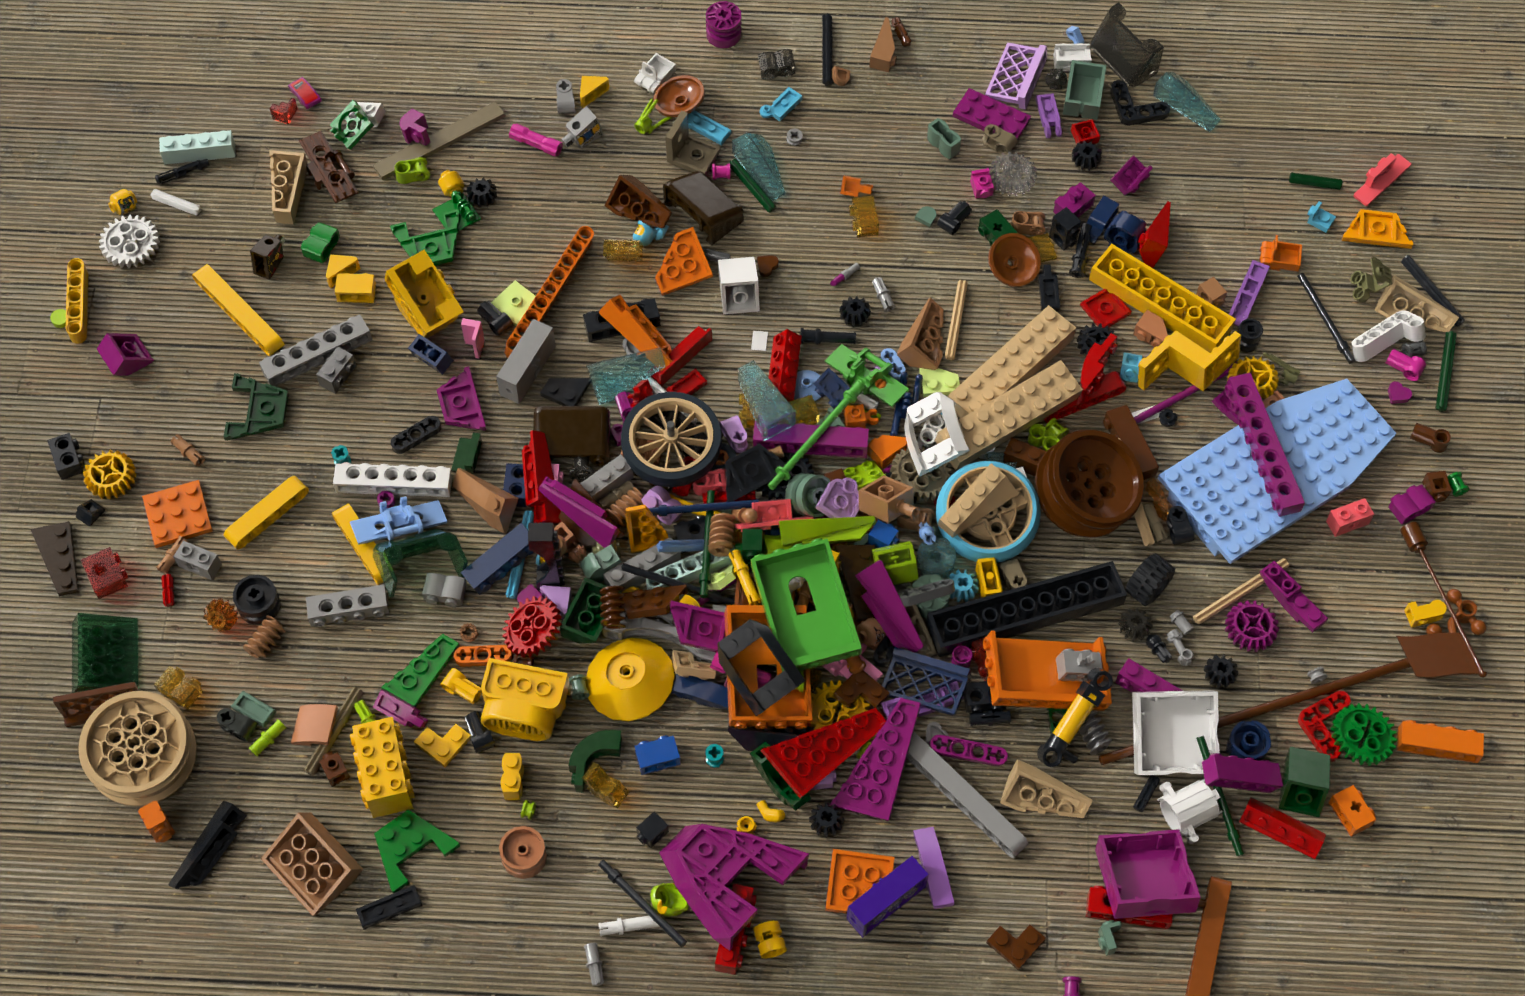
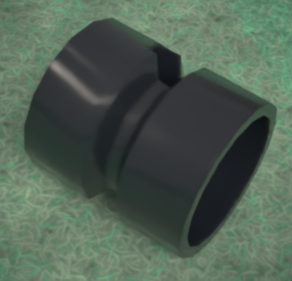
M1245 319L1239 325L1238 333L1241 334L1240 350L1242 352L1256 350L1260 342L1263 326L1255 319Z

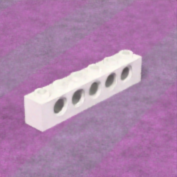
M344 462L335 465L333 479L336 493L379 494L387 490L392 492L393 495L450 497L452 485L451 469L444 466L427 467L420 465L412 467L408 465L390 466L388 464L371 465L368 463L351 464Z

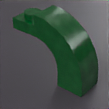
M621 730L595 732L584 738L575 747L568 766L570 773H572L571 785L575 786L576 792L584 793L586 771L593 760L602 756L620 757L622 744Z
M764 742L750 753L751 758L760 775L774 794L785 805L788 804L796 811L811 799L810 794L807 792L801 798L797 796L761 752L763 748L770 747L767 742Z

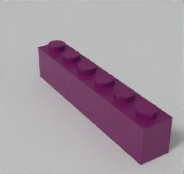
M755 421L753 447L761 444L767 450H770L780 445L783 453H796L820 425ZM829 426L805 454L867 458L869 429Z

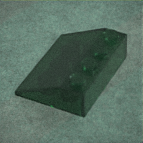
M78 613L72 622V693L135 682L138 686V618Z

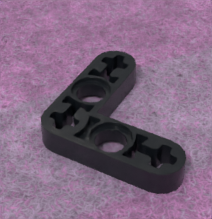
M1116 80L1112 83L1110 93L1122 124L1127 126L1164 120L1169 116L1170 106L1166 102L1134 106L1126 83L1122 80ZM1125 100L1128 104L1121 105L1119 101ZM1147 111L1150 115L1143 116L1140 112Z

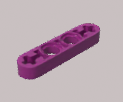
M935 735L929 742V746L938 755L971 762L1001 766L1008 758L1006 750L1002 747L950 736ZM937 740H941V744L947 745L948 741H950L951 744L949 745V752L946 751L947 747L941 746L940 749H936L937 746L933 743H936ZM956 743L961 744L964 748L963 753H955L953 745ZM976 747L983 750V757H975L973 749ZM988 749L990 750L989 754L995 755L997 752H1000V756L1003 757V759H1000L998 762L996 761V757L989 756L988 760H986Z

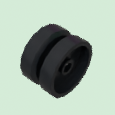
M258 574L249 575L241 579L234 588L233 602L241 618L247 623L262 625V621L267 619V615L273 618L278 615L281 608V599L273 582L266 576Z

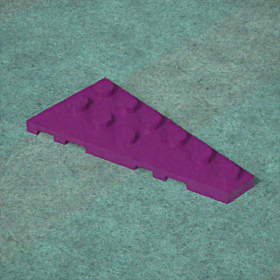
M900 698L888 716L887 721L881 730L878 731L875 739L868 746L852 770L851 775L840 788L835 799L830 803V806L836 804V808L890 821L920 711V702Z

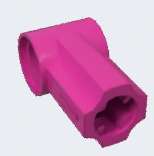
M1395 349L1391 351L1385 362L1389 366L1403 372L1405 378L1411 381H1417L1426 367V362L1418 356L1411 358Z

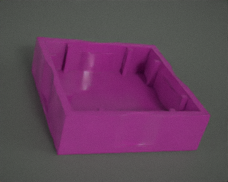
M1179 829L1150 831L1143 834L1123 833L1098 836L1095 852L1114 919L1192 913L1197 911L1201 897L1193 872L1187 862V852Z

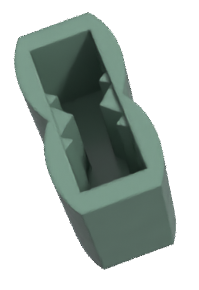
M937 118L928 124L927 139L930 144L939 148L940 153L944 157L952 159L960 153L961 138L955 131L949 129L945 121Z

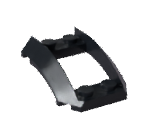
M748 620L717 643L720 665L756 716L806 681L770 628L757 621ZM762 637L784 671L752 693L729 659Z

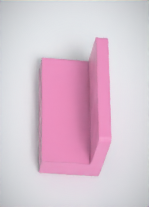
M463 318L461 327L465 344L473 345L475 358L479 359L485 342L481 321Z

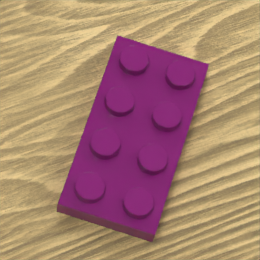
M968 88L952 117L983 131L987 125H997L999 128L1015 135L1017 141L1031 120L1030 115Z

